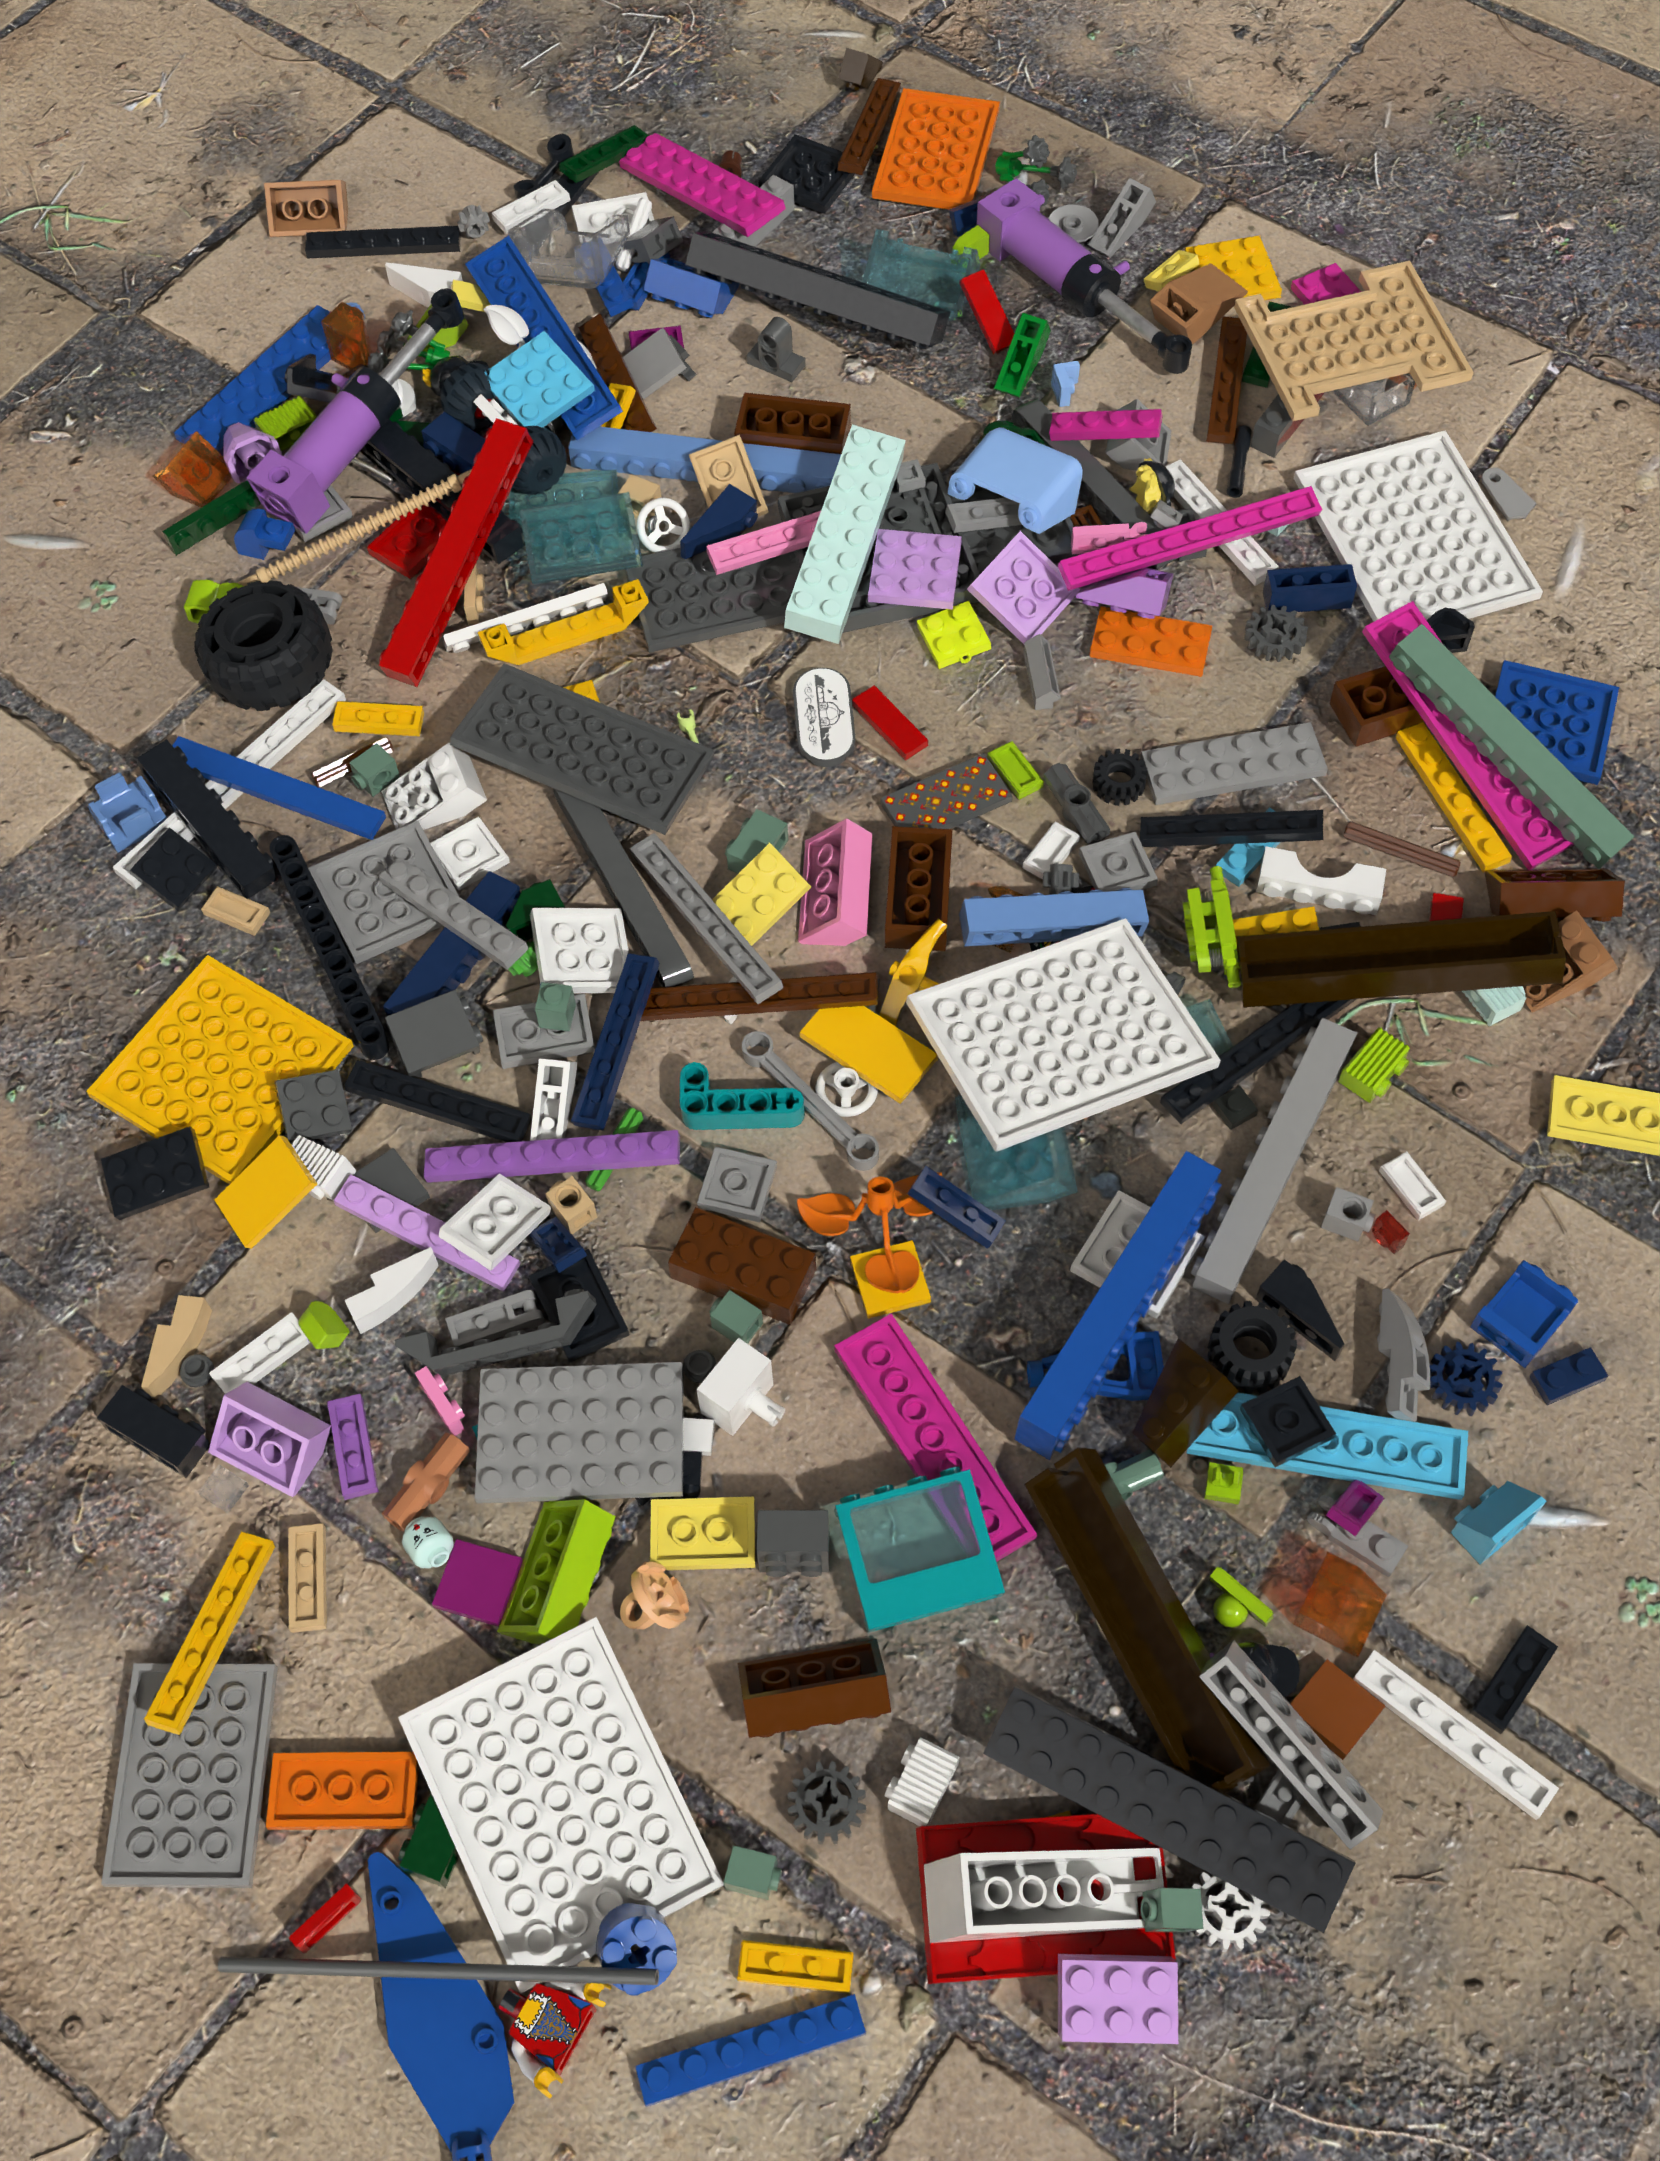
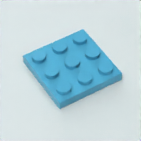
M545 331L488 369L490 371L489 375L486 371L484 372L490 383L494 398L522 427L533 425L544 427L595 391L593 383Z

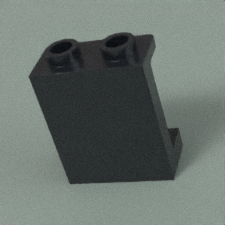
M309 354L291 364L285 372L288 394L330 403L341 387L332 383L331 379L334 374L316 369V355ZM359 364L342 376L349 379L358 367L368 368V366Z

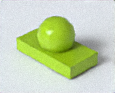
M1217 1566L1210 1575V1581L1224 1593L1216 1599L1213 1606L1216 1620L1225 1627L1233 1628L1245 1622L1249 1613L1266 1627L1273 1619V1611L1224 1569Z

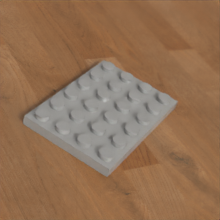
M682 1362L481 1369L475 1481L476 1503L683 1496Z
M134 1663L101 1885L104 1887L252 1888L278 1667L275 1664H216L181 1734L177 1735L148 1726L144 1720L173 1663Z

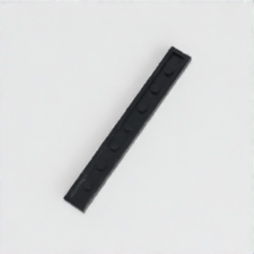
M1356 999L1292 1004L1218 1056L1221 1060L1218 1068L1184 1080L1164 1094L1160 1099V1103L1180 1124L1184 1123L1306 1036L1311 1027L1317 1028L1322 1018L1330 1019Z

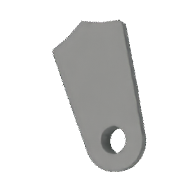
M1489 468L1484 471L1482 483L1506 520L1526 519L1530 511L1535 508L1536 502L1503 470Z

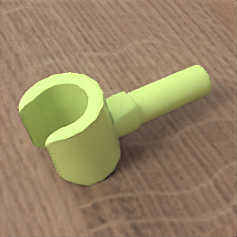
M688 709L689 718H681L678 712L679 729L687 732L690 740L699 744L694 729L696 723L693 710Z

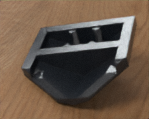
M1446 607L1438 610L1426 620L1443 645L1451 653L1467 651L1475 628L1473 621L1456 609Z

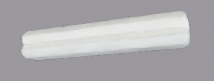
M644 198L639 199L624 240L645 227L652 209L651 201ZM622 244L615 263L616 269L628 272L636 249H625Z

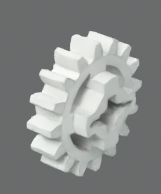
M1203 1872L1199 1877L1203 1886L1193 1884L1191 1889H1201L1204 1929L1196 1930V1936L1206 1933L1209 1936L1207 1940V1946L1209 1947L1215 1941L1221 1942L1222 1952L1228 1950L1230 1943L1234 1944L1237 1951H1241L1244 1948V1939L1253 1945L1257 1941L1253 1931L1263 1933L1266 1929V1926L1259 1920L1270 1916V1911L1261 1908V1905L1265 1902L1247 1892L1245 1893L1250 1901H1245L1238 1892L1237 1887L1214 1875L1211 1878L1207 1873ZM1222 1884L1221 1893L1217 1896H1205L1209 1889ZM1225 1900L1230 1901V1907L1236 1909L1230 1917L1226 1916L1224 1908L1219 1907L1223 1905ZM1205 1915L1213 1918L1218 1925V1930L1209 1923ZM1251 1921L1246 1929L1234 1933L1237 1922Z

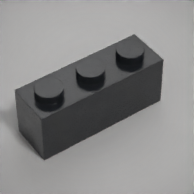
M122 1385L97 1419L109 1432L187 1478L210 1447L209 1441L204 1436L206 1430L192 1420L185 1423L178 1419L179 1414L164 1403L160 1407L151 1402L153 1398L143 1390L136 1387L132 1391Z

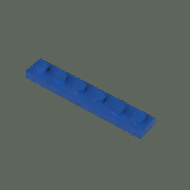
M854 1994L636 2065L635 2067L644 2104L648 2107L864 2036L866 2031Z

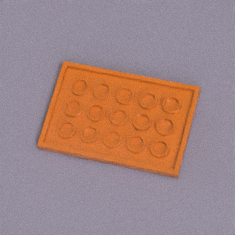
M903 88L873 185L872 198L948 210L974 200L999 114L1000 102Z

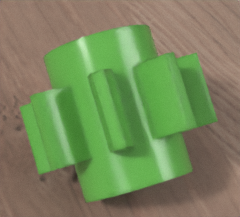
M534 941L526 942L528 950L508 969L513 976L522 973L525 977H528L538 969Z

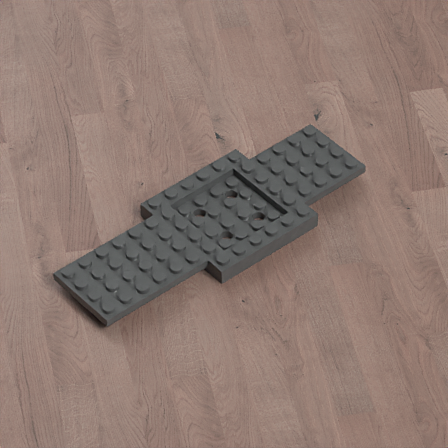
M938 463L921 466L926 479V484L923 488L899 493L894 483L879 529L962 536L953 606L969 601L970 604L980 603L967 588L1020 531L1053 563L1081 555L1072 554L1071 552L1072 527L1074 526L1070 516L1040 534L1025 528L1023 525L954 533L945 513L947 504L1006 497L978 485L975 487L974 494L968 499L961 500L948 495ZM830 486L778 497V510L782 523L821 511ZM902 516L905 520L895 521L893 518ZM876 535L864 570L867 573L861 578L843 633L946 609L868 602ZM808 547L716 575L707 550L688 559L682 558L681 548L623 560L628 582L639 579L649 603L638 616L649 653L785 623L786 608Z

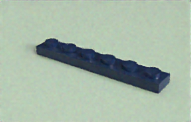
M629 953L627 955L571 1119L575 1126L604 1131L660 964L656 957Z

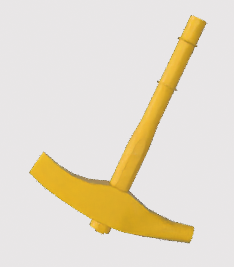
M937 919L917 940L901 963L895 961L890 967L889 975L893 976L879 1016L894 1026L897 1025L908 995L939 984L926 977L929 956L934 945L948 927L940 919Z

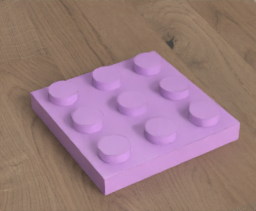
M878 529L868 602L953 610L962 536Z
M1021 531L967 588L1023 644L1034 636L1041 635L1080 591L1079 588L1068 591L1059 568Z

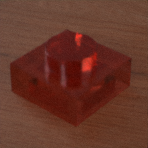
M1387 1210L1377 1217L1372 1229L1376 1241L1382 1247L1388 1248L1393 1254L1404 1247L1410 1235Z

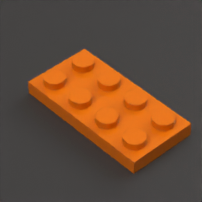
M1100 606L1090 649V657L1202 677L1212 625L1160 616L1149 619L1138 616L1137 612L1127 611L1122 613L1113 611L1109 607Z
M414 1752L273 1753L266 1828L268 1830L415 1829L414 1818L416 1815L419 1764Z

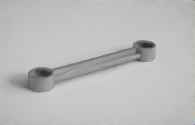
M754 1031L744 1037L742 1041L744 1061L752 1067H763L783 1088H794L800 1091L804 1098V1108L847 1149V1160L854 1169L866 1171L872 1169L878 1163L879 1144L877 1140L868 1134H857L774 1053L773 1041L768 1034ZM749 1046L769 1048L765 1054L760 1056H754L747 1052ZM854 1148L856 1150L860 1148L873 1149L874 1154L868 1159H858L853 1156L852 1150Z

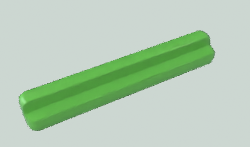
M628 1108L612 1135L635 1133L643 1120L642 1113L634 1108ZM613 1169L590 1171L585 1179L586 1186L594 1191H600Z

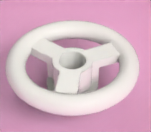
M669 498L651 500L641 509L637 518L639 539L647 549L654 553L681 548L680 541L690 530L687 512L678 502ZM663 506L670 507L678 513L682 527L671 523L665 516ZM654 509L655 516L651 517L648 522L650 534L647 536L645 521L648 514ZM661 521L665 523V529L663 531L659 529V523ZM669 533L680 535L671 545L660 546L655 544L659 537H665Z
M838 1062L827 1066L818 1076L815 1085V1093L841 1117H852L862 1114L872 1106L878 1093V1089L860 1078L855 1070L845 1068ZM825 1083L837 1090L841 1096V1107L833 1104L826 1097ZM844 1084H849V1085H851V1086H850V1087H843L842 1085H844ZM868 1084L867 1097L860 1104L851 1107V1097L855 1094L856 1090Z

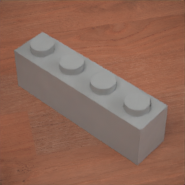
M772 175L760 187L784 200L786 209L749 237L742 235L725 224H721L713 233L756 247L794 210V185Z

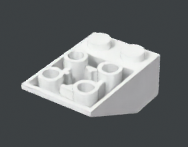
M449 742L381 791L396 830L415 821H418L422 829L425 830L466 816L487 801L470 756L459 748L450 745Z

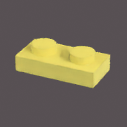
M1178 250L1144 278L1146 288L1159 292L1170 281L1190 273L1200 264L1198 255Z

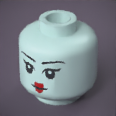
M421 1516L415 1518L406 1526L402 1545L415 1565L420 1568L429 1569L440 1567L447 1562L452 1552L454 1541L452 1535L439 1519Z

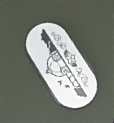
M814 668L808 670L798 677L793 687L798 749L800 754L804 758L806 757L811 760V763L821 767L836 766L844 762L846 757L850 753L852 754L855 749V727L850 684L843 674L834 669Z

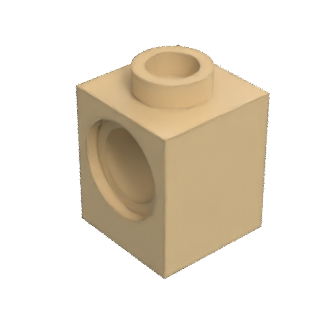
M631 474L618 492L620 512L638 518L641 509L648 502L661 498L660 485ZM654 509L648 514L646 522H649L650 518L655 515Z
M573 1176L565 1181L556 1182L545 1193L552 1212L571 1234H574L597 1218L593 1201ZM569 1200L577 1201L572 1206L563 1205L566 1201Z

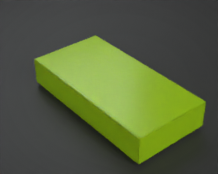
M1013 741L987 754V758L1018 800L1044 787L1042 778Z

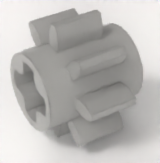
M468 205L462 212L458 213L460 218L457 222L460 232L465 231L467 238H479L484 235L485 231H489L487 225L490 222L488 213L482 212L480 205Z

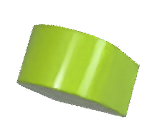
M979 225L975 226L957 239L952 249L953 256L965 266L973 264L989 253V234Z
M320 1301L311 1302L298 1320L300 1328L316 1349L339 1347L350 1333L338 1314L330 1306Z

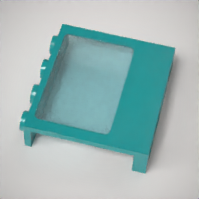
M960 1467L949 1468L941 1471V1477L928 1480L927 1476L916 1477L908 1480V1486L894 1489L893 1485L882 1486L874 1489V1495L861 1498L860 1494H853L841 1498V1504L835 1505L834 1512L841 1526L865 1615L864 1623L867 1633L1004 1595L1005 1589L970 1469L961 1471Z

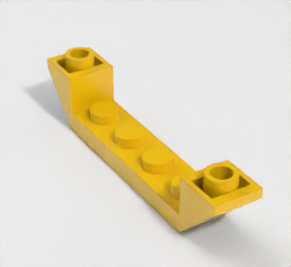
M639 579L612 587L613 603L514 636H510L505 623L479 631L478 636L487 657L521 665L623 631L649 602Z

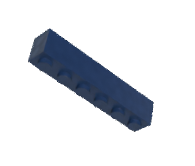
M488 871L466 902L505 928L521 894L520 887ZM445 927L384 1004L386 1016L456 990L460 983L466 982L469 978L471 969L477 961H481L486 955Z

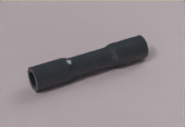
M1246 425L1238 426L1235 431L1233 460L1226 490L1227 495L1232 498H1238L1243 494L1246 459L1252 435V429Z

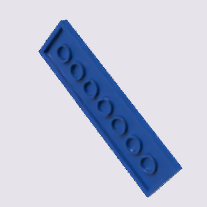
M317 305L174 432L176 440L217 463L224 456V434L229 426L239 422L255 428V417L259 418L264 412L273 411L274 408H278L279 405L292 395L287 393V383L285 382V372L288 366L309 354L316 355V369L320 370L358 336L357 327Z

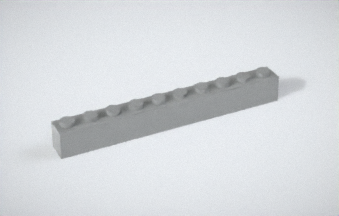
M1324 1018L1321 1019L1317 1028H1310L1304 1044L1308 1045L1305 1053L1299 1051L1292 1066L1296 1072L1293 1078L1290 1076L1286 1077L1280 1093L1284 1095L1281 1103L1274 1101L1267 1117L1272 1121L1268 1128L1262 1126L1255 1141L1259 1145L1257 1152H1249L1242 1168L1247 1172L1243 1179L1237 1177L1230 1192V1195L1234 1196L1231 1205L1224 1203L1217 1218L1221 1225L1218 1231L1211 1230L1204 1245L1208 1249L1205 1258L1198 1256L1191 1274L1196 1277L1192 1288L1227 1304L1230 1303L1352 1049L1357 1032Z

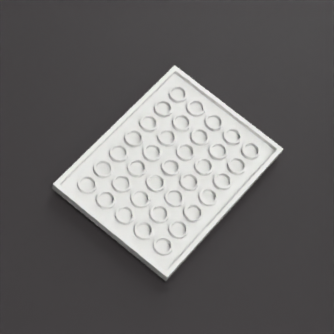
M1446 430L1295 471L1293 479L1299 489L1312 486L1322 508L1321 513L1315 516L1341 565L1352 564L1357 583L1356 592L1373 622L1412 601L1427 620L1435 612L1445 607L1456 609L1470 619L1541 598L1543 593L1541 587Z
M1126 918L907 996L906 1001L995 1152L1218 1068L1221 1061Z
M597 1617L398 1717L507 1965L575 1966L597 1954L596 1940L601 1921L617 1906L625 1903L649 1905L657 1909L665 1918L724 1886L720 1874ZM515 1981L520 1994L531 1990L536 1983H544Z

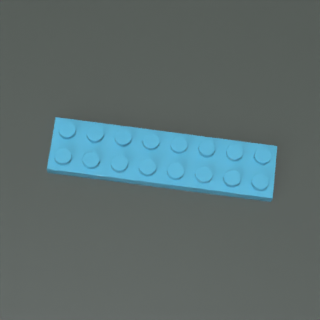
M1237 1393L1186 1451V1454L1351 1482L1359 1480L1369 1485L1462 1500L1465 1493L1468 1431L1319 1406L1336 1432L1334 1439L1274 1467L1240 1411L1241 1404L1257 1396Z

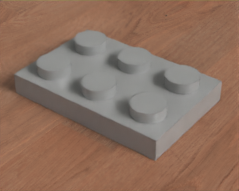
M585 993L574 995L576 1008L570 1032L539 1028L535 1012L536 1002L493 1010L502 1068L507 1069L539 1063V1059L556 1060L594 1053L595 1046Z

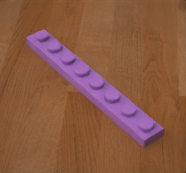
M678 1130L427 1148L425 1150L424 1178L427 1183L495 1178L499 1173L504 1177L675 1165L680 1164V1135Z

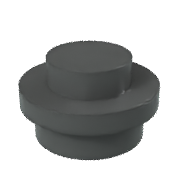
M695 1350L684 1359V1374L692 1382L702 1383L716 1366V1360L708 1351Z
M191 1355L181 1365V1379L190 1387H202L212 1379L209 1373L214 1370V1365L204 1355Z

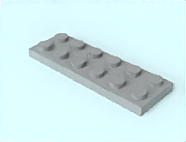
M1311 722L1141 751L1140 759L1145 761L1144 767H1147V781L1155 805L1326 776L1328 770Z

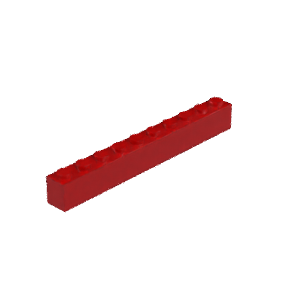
M496 418L493 426L488 429L485 443L481 451L474 458V466L469 476H466L463 481L462 491L458 500H455L451 506L447 523L440 529L437 544L428 554L427 565L423 573L417 577L415 590L411 598L404 605L403 615L399 623L392 630V638L387 648L380 655L378 666L387 677L418 687L533 444V440L525 427Z

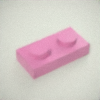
M427 1366L415 1372L421 1388L449 1432L456 1436L465 1431L460 1420L465 1415L455 1399L449 1402L444 1395L448 1388L439 1373L432 1376Z

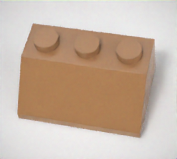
M321 180L264 183L269 237L306 236L307 232L347 231L348 200L345 181Z

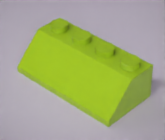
M585 1499L544 1502L497 1632L529 1643L542 1645L577 1627L583 1609L589 1601V1592L595 1575L600 1569V1560L606 1543L611 1537L612 1526L616 1516Z

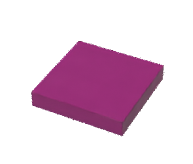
M456 1539L432 1602L433 1608L499 1627L523 1562L522 1558Z

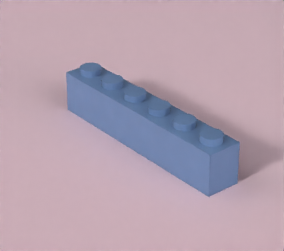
M1130 888L1108 892L1091 890L1087 893L1064 891L1053 895L1033 893L1028 896L1016 897L1007 894L997 898L974 896L964 899L959 912L964 947L1063 941L1125 918L1139 937L1143 936L1149 924L1143 890H1132Z

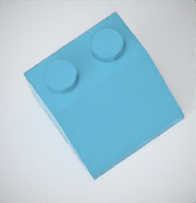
M1509 1481L1499 1489L1492 1485L1479 1497L1482 1501L1481 1504L1474 1509L1468 1505L1454 1518L1457 1524L1451 1534L1481 1565L1529 1525L1547 1501L1542 1496Z

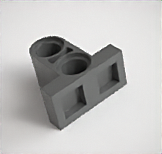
M774 317L758 336V342L747 354V364L790 382H793L806 366L805 357L793 353L792 329L790 324L781 317Z

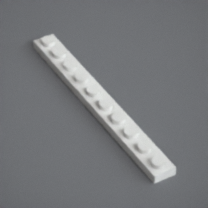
M323 679L320 684L311 690V693L296 703L243 750L237 758L271 769L335 711L337 701H346L344 693ZM211 780L205 784L209 790L213 788L219 794L223 801L221 805L224 809L243 794L241 791ZM173 813L117 862L113 869L119 877L137 889L142 883L130 875V869L169 827L188 842L194 836L179 817Z

